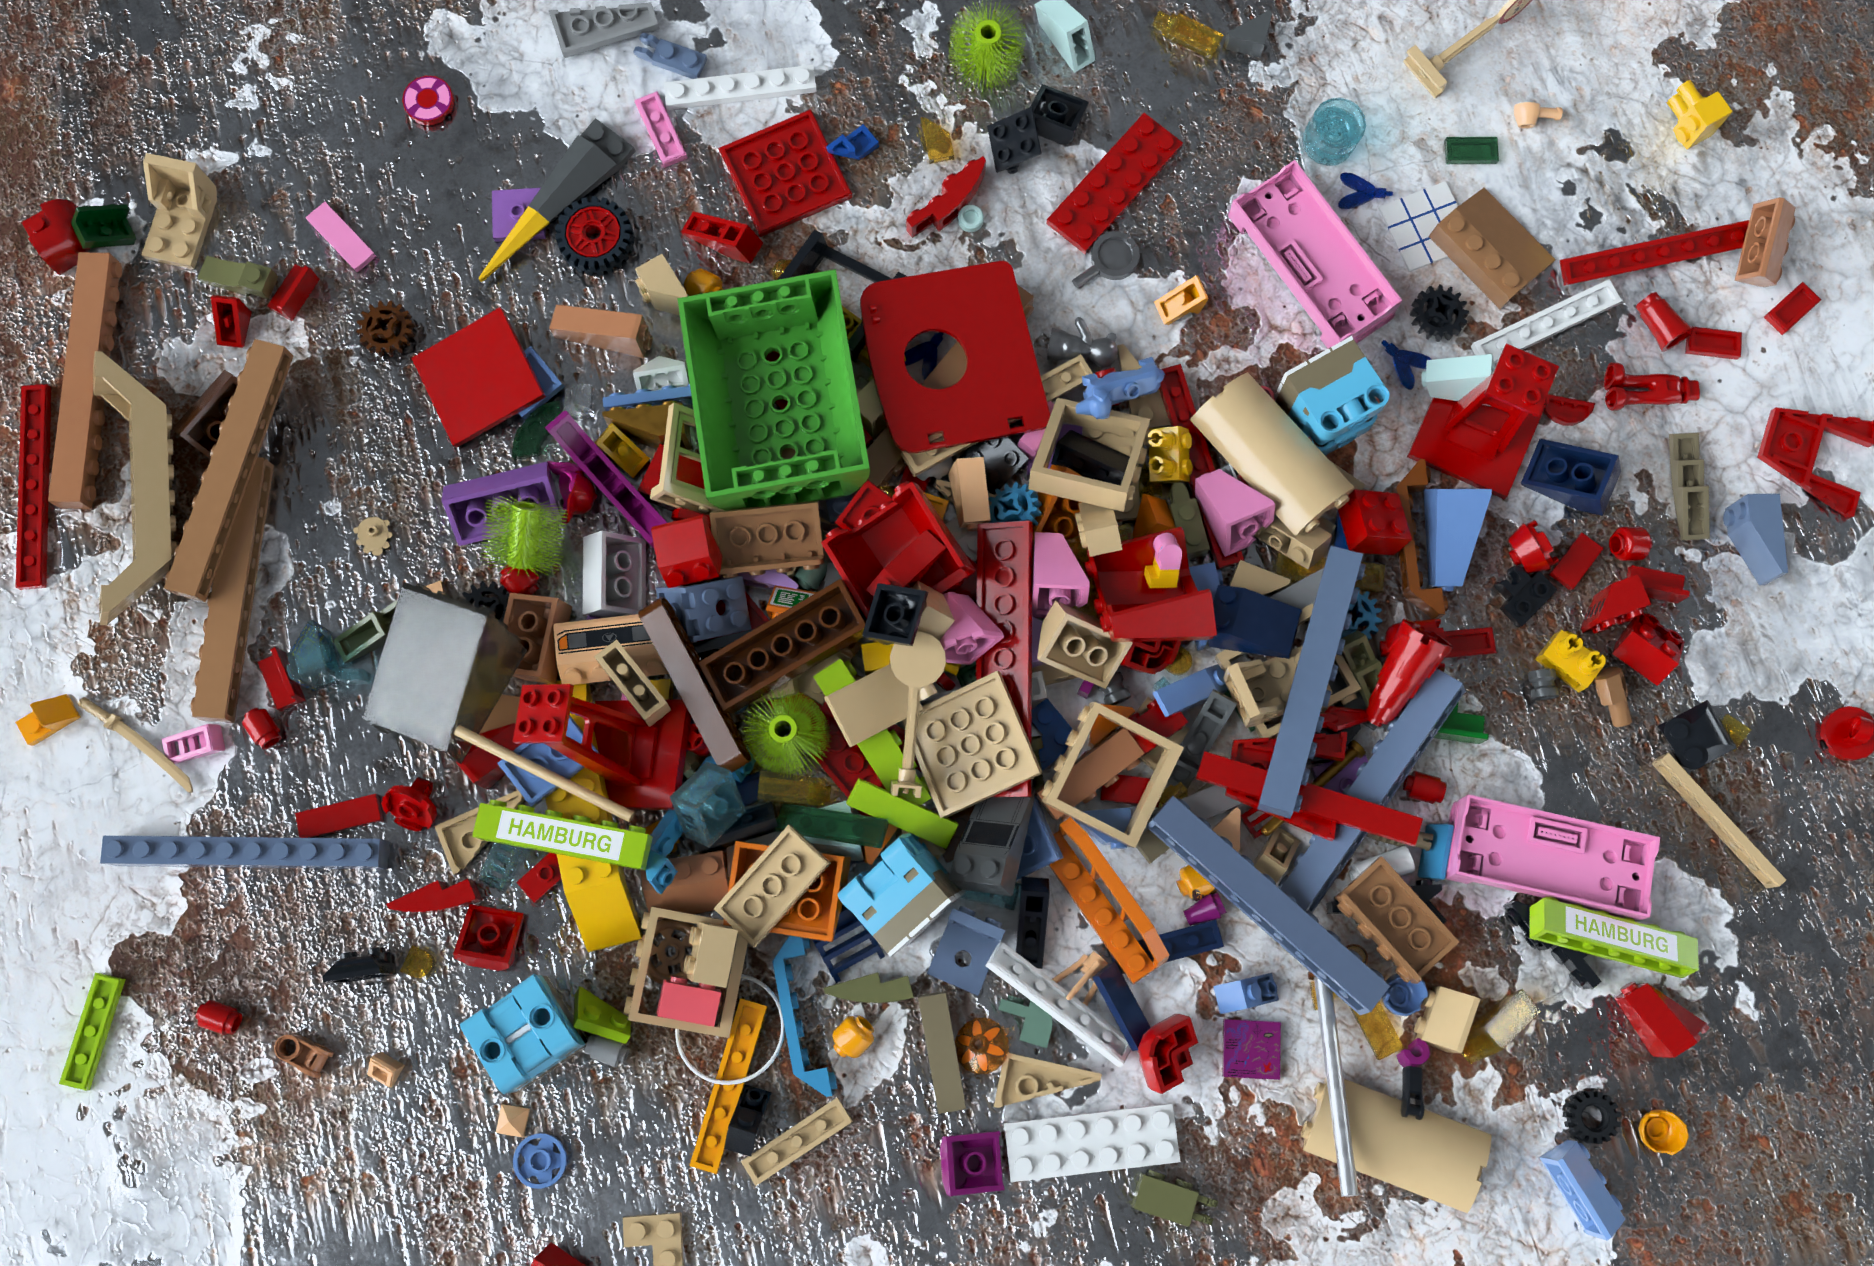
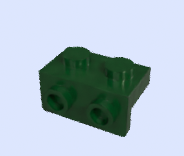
M110 204L77 207L71 225L83 249L134 245L137 238L127 220L130 210L128 205Z

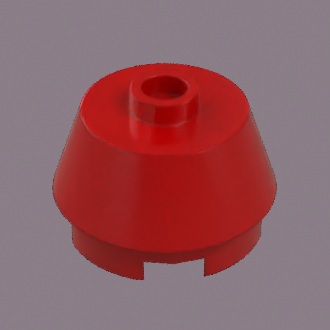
M1536 520L1526 525L1523 523L1507 540L1512 549L1508 552L1516 566L1521 564L1526 573L1550 570V566L1559 562L1557 557L1551 558L1549 554L1554 549L1545 533L1535 530L1534 527L1538 526Z

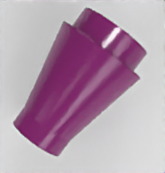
M1218 893L1205 896L1183 911L1190 926L1220 919L1221 915L1227 913Z

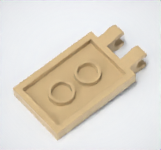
M889 664L824 697L849 747H852L907 718L909 686L896 678ZM933 683L921 688L920 701L938 693ZM921 703L919 704V711L923 710Z

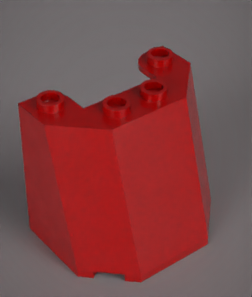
M906 481L898 485L894 489L895 494L892 496L894 502L892 500L887 501L878 508L879 512L872 517L868 515L861 518L856 523L857 527L854 529L841 530L840 527H837L826 534L827 538L820 542L866 619L874 598L866 590L867 587L892 560L925 530L929 531L947 549L919 580L920 582L941 594H945L960 588L964 584L962 581L976 571L921 487L913 481L910 483Z
M1182 527L1121 541L1123 550L1090 557L1089 551L1086 550L1088 561L1084 562V568L1087 578L1092 577L1097 599L1093 601L1097 616L1102 615L1099 618L1103 633L1108 632L1112 642L1209 640L1217 635L1212 593L1210 589L1198 591L1189 570L1185 534ZM1162 533L1173 534L1182 550L1176 588H1150L1144 576L1145 566L1153 565L1155 556L1154 539Z

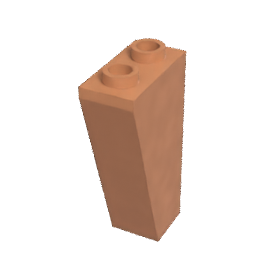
M556 305L549 327L554 338L644 358L646 350H650L653 336L649 332V327L643 315Z

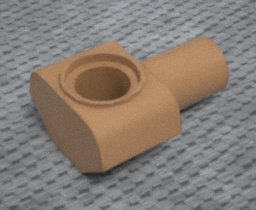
M1617 667L1602 669L1595 678L1596 690L1601 705H1608L1614 727L1627 726L1632 723V718L1626 699L1628 690L1623 670Z

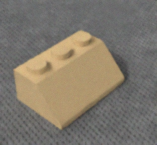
M1055 600L1042 622L1037 659L1106 689L1133 642H1112L1109 633H1103L1099 619Z

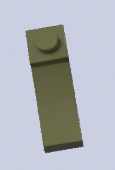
M206 256L197 279L201 283L245 296L251 294L269 300L278 276L271 268L248 261L246 263H238Z
M1357 630L1341 638L1345 640L1342 656L1361 687L1359 692L1368 708L1370 696L1379 680L1378 674L1382 664L1375 658L1367 636Z

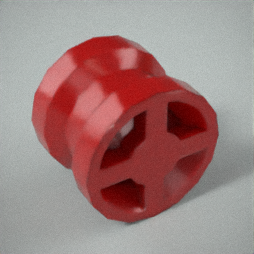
M691 724L689 726L686 749L699 756L709 754L710 751L697 726Z

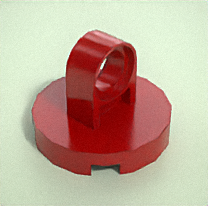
M1847 706L1838 708L1825 716L1821 724V739L1825 740L1829 748L1827 749L1828 752L1840 760L1854 761L1866 758L1874 752V719L1868 712L1858 707Z
M418 777L411 787L404 785L391 787L383 796L381 802L383 811L386 814L390 811L396 817L394 822L408 830L421 831L423 827L429 829L437 816L436 807L429 799L433 789V782Z

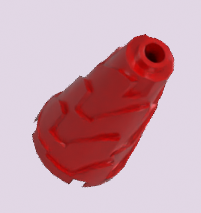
M1403 619L1387 651L1388 656L1378 674L1379 680L1370 696L1369 705L1365 712L1368 715L1367 720L1378 727H1382L1383 724L1388 725L1390 721H1393L1409 699L1414 698L1426 679H1429L1434 674L1445 657L1451 652L1453 646L1448 641L1432 631L1430 633L1424 630L1425 627L1413 621Z

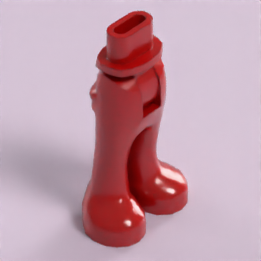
M1616 362L1609 363L1605 372L1604 389L1609 390L1606 393L1605 402L1611 411L1621 410L1625 405L1655 404L1668 406L1677 403L1686 404L1689 400L1697 401L1700 398L1699 382L1697 380H1689L1688 377L1680 378L1671 374L1630 375L1625 373L1622 364ZM1646 388L1649 391H1628L1625 389Z

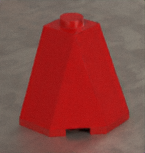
M516 723L479 734L511 751L522 744L513 742ZM464 739L447 745L448 750L452 754H457L454 757L457 765L474 784L488 790L506 775L498 765L502 758Z
M1635 981L1623 986L1620 989L1622 993L1614 998L1652 1057L1675 1058L1701 1040L1699 1032L1702 1034L1706 1033L1710 1028L1706 1022L1648 983L1636 984Z

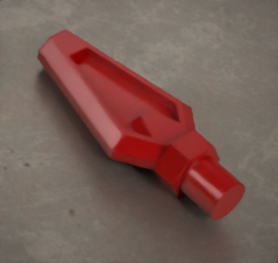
M1330 706L1324 713L1320 712V716L1324 717L1322 728L1328 727L1335 732L1368 722V715L1365 713L1366 710L1336 706Z

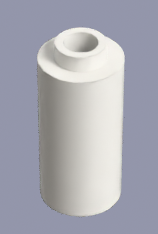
M1401 846L1352 864L1349 876L1351 881H1353L1380 856L1389 863L1400 877L1415 872V864L1408 848Z

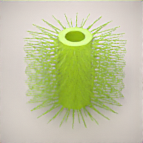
M983 6L980 14L977 11L979 19L977 15L974 17L975 21L972 17L968 18L967 20L970 21V25L962 21L960 24L964 27L958 26V34L950 36L955 37L950 39H956L950 42H957V44L952 45L954 46L953 48H950L955 49L951 51H955L957 54L951 56H955L960 60L963 59L962 62L959 61L957 63L963 66L964 69L972 67L965 74L968 75L972 70L974 71L973 75L975 74L979 78L978 88L983 71V85L986 71L987 81L990 82L991 76L993 77L990 83L991 87L994 78L996 80L995 73L999 76V70L1003 75L1006 72L1003 69L1004 67L1011 70L1012 67L1010 65L1013 66L1016 62H1019L1016 60L1022 54L1019 50L1024 49L1019 48L1023 46H1017L1015 43L1018 45L1025 44L1021 43L1025 41L1016 40L1022 39L1016 36L1026 34L1016 32V35L1014 32L1005 33L1008 30L1014 31L1015 28L1012 24L1015 22L1007 23L1006 21L1003 24L1008 19L1007 17L999 22L1001 16L996 15V6L994 7L991 20L990 14L988 20L985 11L982 17ZM1008 25H1010L1008 29L1004 28L1003 30H1001L1003 27H1007ZM1005 51H1006L1007 53L1009 52L1010 54H1009V55H1008V54L1005 55V54H1003L1002 52H1005Z
M521 499L519 502L515 500L516 502L502 503L501 506L506 507L497 506L502 509L491 508L497 511L486 513L489 516L498 514L493 517H484L491 519V521L485 522L492 523L497 521L498 524L483 525L490 527L493 525L498 526L483 529L491 530L487 531L489 534H498L482 535L490 537L491 539L488 541L491 542L481 543H490V545L495 547L481 550L496 549H494L495 551H489L494 553L493 555L480 557L499 558L481 561L505 560L486 564L507 563L504 565L513 567L511 570L517 568L519 570L525 569V571L526 569L531 570L534 567L550 568L548 566H553V564L549 563L555 561L549 559L560 555H548L563 553L555 551L557 547H553L563 546L560 544L556 545V542H553L558 540H548L557 536H563L560 533H557V535L552 534L566 532L559 530L561 527L557 525L567 524H560L558 520L562 519L559 518L551 520L561 515L551 516L544 514L547 512L560 513L545 511L554 510L550 508L560 507H543L549 505L540 506V504L535 502H529V499L528 502Z
M782 689L780 699H774L773 701L768 695L773 708L764 698L775 718L772 719L755 703L764 715L754 709L757 715L755 716L752 713L751 716L755 717V719L749 725L754 726L745 728L758 727L747 729L752 730L748 732H754L751 734L756 736L749 739L755 746H752V748L749 746L750 749H748L749 751L752 750L751 754L753 756L756 755L754 759L757 760L758 758L759 763L769 767L767 769H771L772 775L776 770L778 773L781 764L783 773L784 771L786 772L787 763L786 779L789 765L790 778L792 771L793 780L795 771H801V768H803L802 770L806 773L802 761L811 771L800 751L802 752L803 750L816 763H818L817 760L809 752L822 760L818 752L822 755L823 751L821 752V748L826 745L823 743L827 742L824 739L826 737L822 736L827 735L820 734H826L823 732L828 731H821V727H818L820 725L823 730H826L821 723L822 721L825 724L820 717L821 713L819 711L815 713L817 709L814 706L815 703L810 706L811 703L808 704L800 698L797 700V697L796 699L794 698L793 703L792 693L791 697L790 694L789 697L787 695L786 703V692L785 699L783 700ZM810 712H812L810 715H812L813 713H815V714H814L812 717H810V718H809V716H807ZM766 752H768V753L766 754V755H768V757L765 758L764 760H761V757H762Z

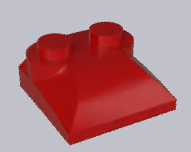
M469 904L453 952L454 959L468 966L497 971L510 968L515 961L514 952L521 931L524 913Z

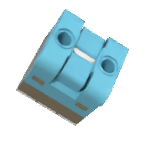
M1350 336L1285 372L1274 398L1275 402L1306 436L1312 439V442L1315 440L1317 444L1324 445V447L1318 448L1324 455H1327L1368 432L1376 421L1377 414L1387 404L1390 393L1353 337Z
M911 833L899 836L881 853L882 861L871 871H863L858 874L837 894L843 905L857 917L890 957L908 946L966 893L965 890H961L949 880L950 873L932 855L925 843L921 844L918 841L920 838Z
M536 974L531 975L512 988L511 993L489 1008H482L460 1023L461 1030L496 1087L504 1095L523 1091L586 1048L588 1042L583 1031L573 1027L574 1017L549 977Z

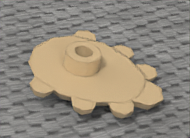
M368 517L358 527L353 529L359 538L356 544L365 546L363 549L364 553L368 554L371 551L373 555L379 556L383 553V548L388 549L390 547L387 542V538L393 536L387 527L390 525V521L382 520L378 517Z

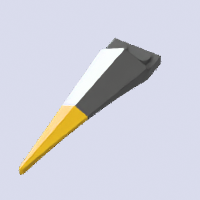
M595 118L586 130L575 138L479 276L480 282L485 281L529 240L560 216L567 206L570 208L573 202L579 201L598 185L618 172L636 152L635 148Z

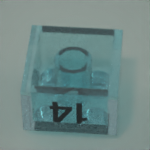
M708 761L670 796L685 837L709 848L746 812L732 772Z

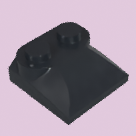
M1042 84L1030 106L1033 108L1038 136L1058 144L1071 143L1074 140L1076 130L1085 114L1089 101Z
M878 583L862 636L868 640L878 641L883 645L913 646L928 592Z
M1708 700L1657 726L1679 764L1687 773L1699 769L1737 748Z
M385 947L368 949V954L357 956V952L339 954L340 959L334 960V965L323 975V982L342 984L396 975V965L392 962L391 952H385Z

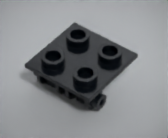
M1032 107L987 126L997 173L1008 170L1009 174H1014L1018 172L1020 163L1042 154Z
M1008 436L980 441L968 447L958 458L984 457L987 490L993 495L996 494L995 490H1000L1018 470L1022 471L1027 466L1026 462L1029 459Z

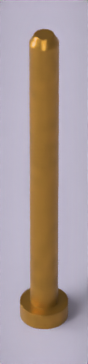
M1352 740L1348 744L1349 749L1345 752L1343 762L1335 761L1310 784L1324 787L1356 757L1361 759L1366 754L1364 748L1357 741ZM1273 817L1262 827L1261 833L1264 836H1270L1285 821Z

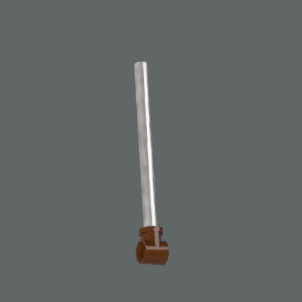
M1309 971L1307 973L1308 979L1314 980L1341 1197L1358 1196L1333 991Z

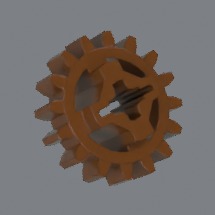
M389 300L387 306L382 301H378V307L376 308L371 304L368 305L370 312L362 311L361 314L364 320H357L356 322L362 328L356 331L357 335L361 338L359 340L360 343L371 354L376 351L379 357H383L385 352L390 357H393L394 350L403 353L401 346H410L411 344L407 340L408 337H415L413 331L410 330L415 327L414 322L410 320L412 318L410 313L405 311L401 304L396 306L391 300Z

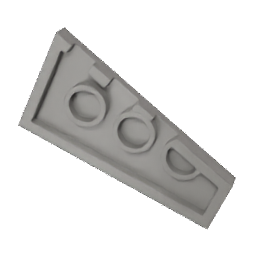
M651 2L619 5L618 8L597 6L594 10H581L580 8H571L567 12L548 10L564 58L641 35V33H649L660 29Z

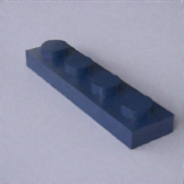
M1217 920L1159 935L1169 953V958L1166 962L1224 947ZM1144 939L1138 940L1141 947L1144 949L1146 954L1153 962L1154 957L1151 954ZM1110 953L1111 961L1116 962ZM1116 962V964H1117L1119 970L1121 971V973H1122V974H1125V973L1123 972V970L1120 968V966L1118 965V963Z

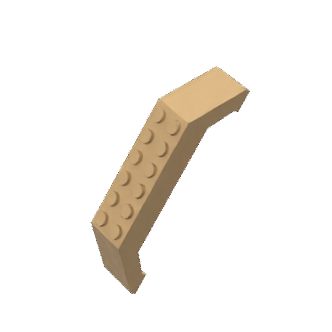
M95 351L93 364L94 396H102L129 421L133 562L109 585H101L99 620L100 625H108L162 579L169 571L170 565L174 562V551L177 545L176 541H171V539H174V532L176 531L175 516H170V514H173V506H175V491L169 490L172 489V480H174V465L171 464L173 439H170L172 414H167L164 402L101 351Z

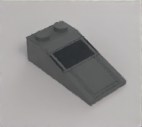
M1031 788V797H990L975 804L954 855L949 876L951 882L961 890L1013 896L1035 799V788Z

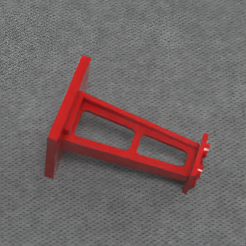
M1506 343L1494 372L1461 400L1453 401L1432 397L1407 457L1417 462L1420 459H1425L1426 466L1476 488L1492 489V495L1506 499L1546 406L1544 402L1559 366Z
M572 684L522 685L513 737L514 743H544L605 779L609 800L629 810H678L691 715L682 699L665 700L670 706L671 711L649 727L628 700L595 701L594 704L572 697L574 689ZM570 713L583 717L585 720L581 744L566 736ZM593 732H595L599 753L592 749Z

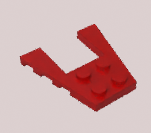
M1777 407L1772 409L1757 458L1845 518L1854 517L1861 492L1814 475L1812 471L1824 431L1862 446L1870 447L1874 445V420L1865 421L1856 417H1833V414L1825 413L1821 415L1810 414L1809 411Z
M1348 732L1326 735V733L1314 734L1312 742L1317 743L1314 757L1343 762ZM1277 738L1233 740L1230 759L1268 771ZM1229 789L1225 791V796L1255 809L1258 808L1260 799ZM1262 811L1326 840L1333 841L1335 838L1336 822L1300 811H1293L1290 819Z

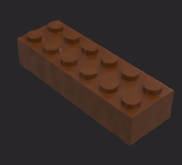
M839 579L698 662L722 710L735 713L771 692V690L778 688L863 638L862 634L867 619L845 582Z

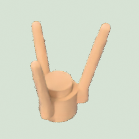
M1093 951L1089 956L1084 954L1076 963L1055 976L1052 980L1058 983L1083 966L1080 970L1084 976L1066 996L1067 1000H1071L1089 979L1093 981L1092 977L1108 963ZM1095 982L1083 1002L1086 1006H1088L1098 988Z

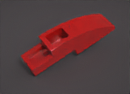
M984 156L978 160L973 159L969 161L963 170L957 174L952 173L947 176L942 183V196L937 195L933 197L927 206L921 210L916 209L908 215L906 231L912 238L932 224L938 231H941L958 216L959 211L964 206L970 203L986 171V159Z

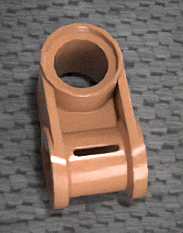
M299 1034L283 1035L277 1039L274 1045V1052L279 1059L316 1079H320L324 1064L328 1057H332L334 1051L326 1046L313 1042ZM289 1040H293L296 1044V1050L292 1055L286 1050V1044Z

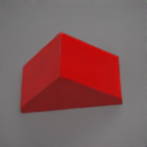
M212 295L211 304L217 345L243 348L252 311L239 298Z

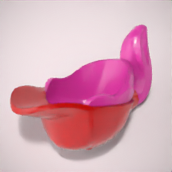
M547 461L550 471L559 475V489L564 500L562 509L567 510L565 512L567 514L563 515L567 518H562L561 522L568 524L573 515L585 514L591 510L597 494H595L592 482L584 476V472L577 464Z

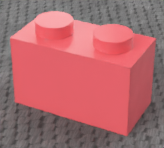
M671 976L670 980H663L657 1008L658 1017L714 1027L721 997V991L715 989L716 986L699 983V985L687 984L688 979L679 976Z

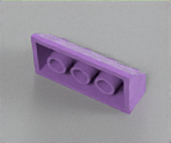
M548 462L443 486L442 503L458 546L491 539L482 535L498 534H489L487 531L491 530L483 529L493 528L498 525L490 527L483 524H498L497 521L492 523L485 522L491 521V519L484 517L498 515L492 514V516H489L486 513L497 511L491 508L502 509L497 506L506 507L501 506L502 503L516 502L515 500L519 502L521 499L528 502L529 499V502H535L540 504V506L549 505L543 507H560ZM550 508V509H554V510H545V511H555V512H560V513H554V512L544 513V514L551 515V516L561 515V511H558V510H560V508Z

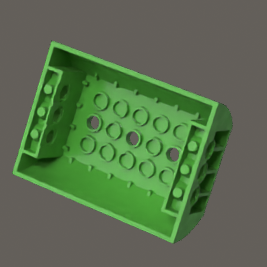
M836 269L677 298L707 500L720 509L731 510L821 501L851 495L862 487L869 478L870 467ZM772 351L778 352L780 356L776 361L770 362L766 360L768 353ZM784 399L788 402L787 406L782 410H777L773 407L777 400ZM786 448H793L796 451L795 455L790 459L781 457L782 451Z

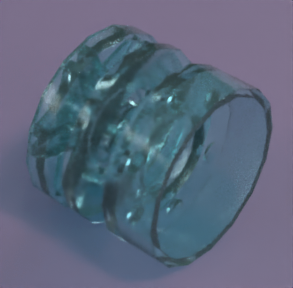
M1341 97L1331 98L1321 103L1308 122L1302 137L1303 146L1308 156L1316 163L1326 166L1338 165L1346 161L1364 136L1366 128L1365 115L1358 105L1351 100Z

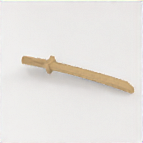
M86 697L79 700V707L105 723L104 727L116 731L165 770L187 792H193L190 778L156 747L122 722V717L113 713L109 714Z

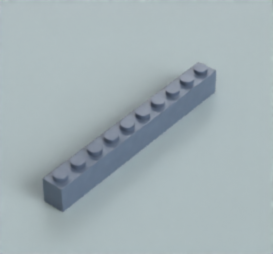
M1331 546L1329 549L1258 804V810L1289 819L1293 811L1299 812L1303 799V796L1298 795L1300 785L1306 786L1310 769L1305 768L1308 758L1313 759L1317 743L1312 741L1315 732H1321L1324 717L1320 716L1322 706H1328L1332 692L1327 690L1329 680L1334 681L1339 665H1335L1334 660L1336 655L1341 656L1345 640L1340 638L1343 629H1349L1352 614L1347 612L1349 605H1355L1359 592V589L1354 588L1356 579L1362 580L1366 564L1361 563L1362 553Z
M1439 669L1429 679L1427 678L1414 698H1410L1403 707L1404 711L1400 717H1396L1391 721L1387 729L1389 732L1384 740L1380 739L1375 744L1372 750L1373 756L1368 763L1364 762L1359 767L1356 773L1357 779L1352 785L1349 784L1342 794L1386 807L1466 692L1463 683ZM1336 823L1333 841L1313 834L1309 841L1311 845L1305 853L1299 854L1294 862V870L1289 876L1283 877L1278 888L1282 892L1292 895L1297 900V905L1304 911L1313 913L1368 832Z
M1172 796L1147 823L1146 827L1354 1011L1359 1015H1363L1374 1009L1390 987L1384 981L1383 975L1375 969H1370L1363 963L1362 957L1357 952L1347 949L1334 932L1322 927L1315 915L1304 911L1298 906L1297 900L1292 895L1282 892L1269 875L1262 874L1254 867V863L1250 858L1240 855L1233 849L1232 843L1227 838L1217 835L1211 829L1208 821L1197 817L1190 811V807L1185 801Z
M103 835L100 863L111 866L388 869L390 842L382 839Z

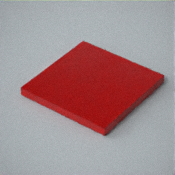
M811 109L718 148L759 237L853 198L852 192L834 155L826 150L828 143Z
M501 307L412 357V361L452 445L456 448L546 397L507 315Z

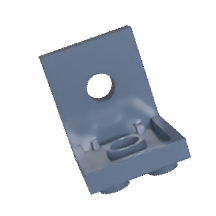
M743 576L690 586H677L673 588L662 586L656 588L657 599L664 597L669 601L691 642L751 629ZM720 600L725 604V611L722 615H719L716 611V604Z
M960 906L959 910L953 908L948 924L927 974L978 996L989 971V968L985 965L996 946L1001 942L1006 930L1000 928L1002 923L986 917L985 921L974 917L976 912ZM959 951H967L970 954L971 963L968 966L960 967L956 964L955 956Z

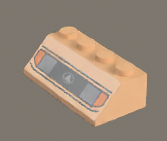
M639 614L556 623L553 626L557 668L562 684L578 685L612 681L594 656L616 639L646 676L669 674L644 628Z

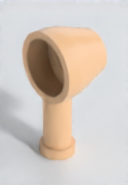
M1524 102L1514 106V116L1519 128L1534 127L1538 117L1560 120L1563 114L1561 107H1540V104L1535 102Z

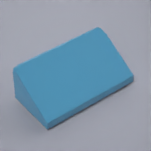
M1428 824L1426 826L1425 833L1433 834V840H1430L1432 845L1429 851L1422 849L1417 874L1419 878L1436 882L1446 878L1454 831L1453 825Z

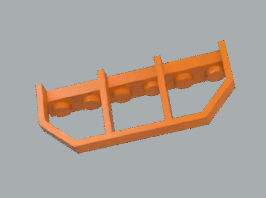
M1069 817L1059 824V831L1053 834L1064 858L1048 866L1132 985H1134L1164 964L1169 958V953L1153 924L1092 839ZM1066 834L1078 845L1091 863V875L1063 836ZM1100 877L1121 905L1120 916L1095 881ZM1129 918L1141 933L1154 957L1153 962L1124 923Z

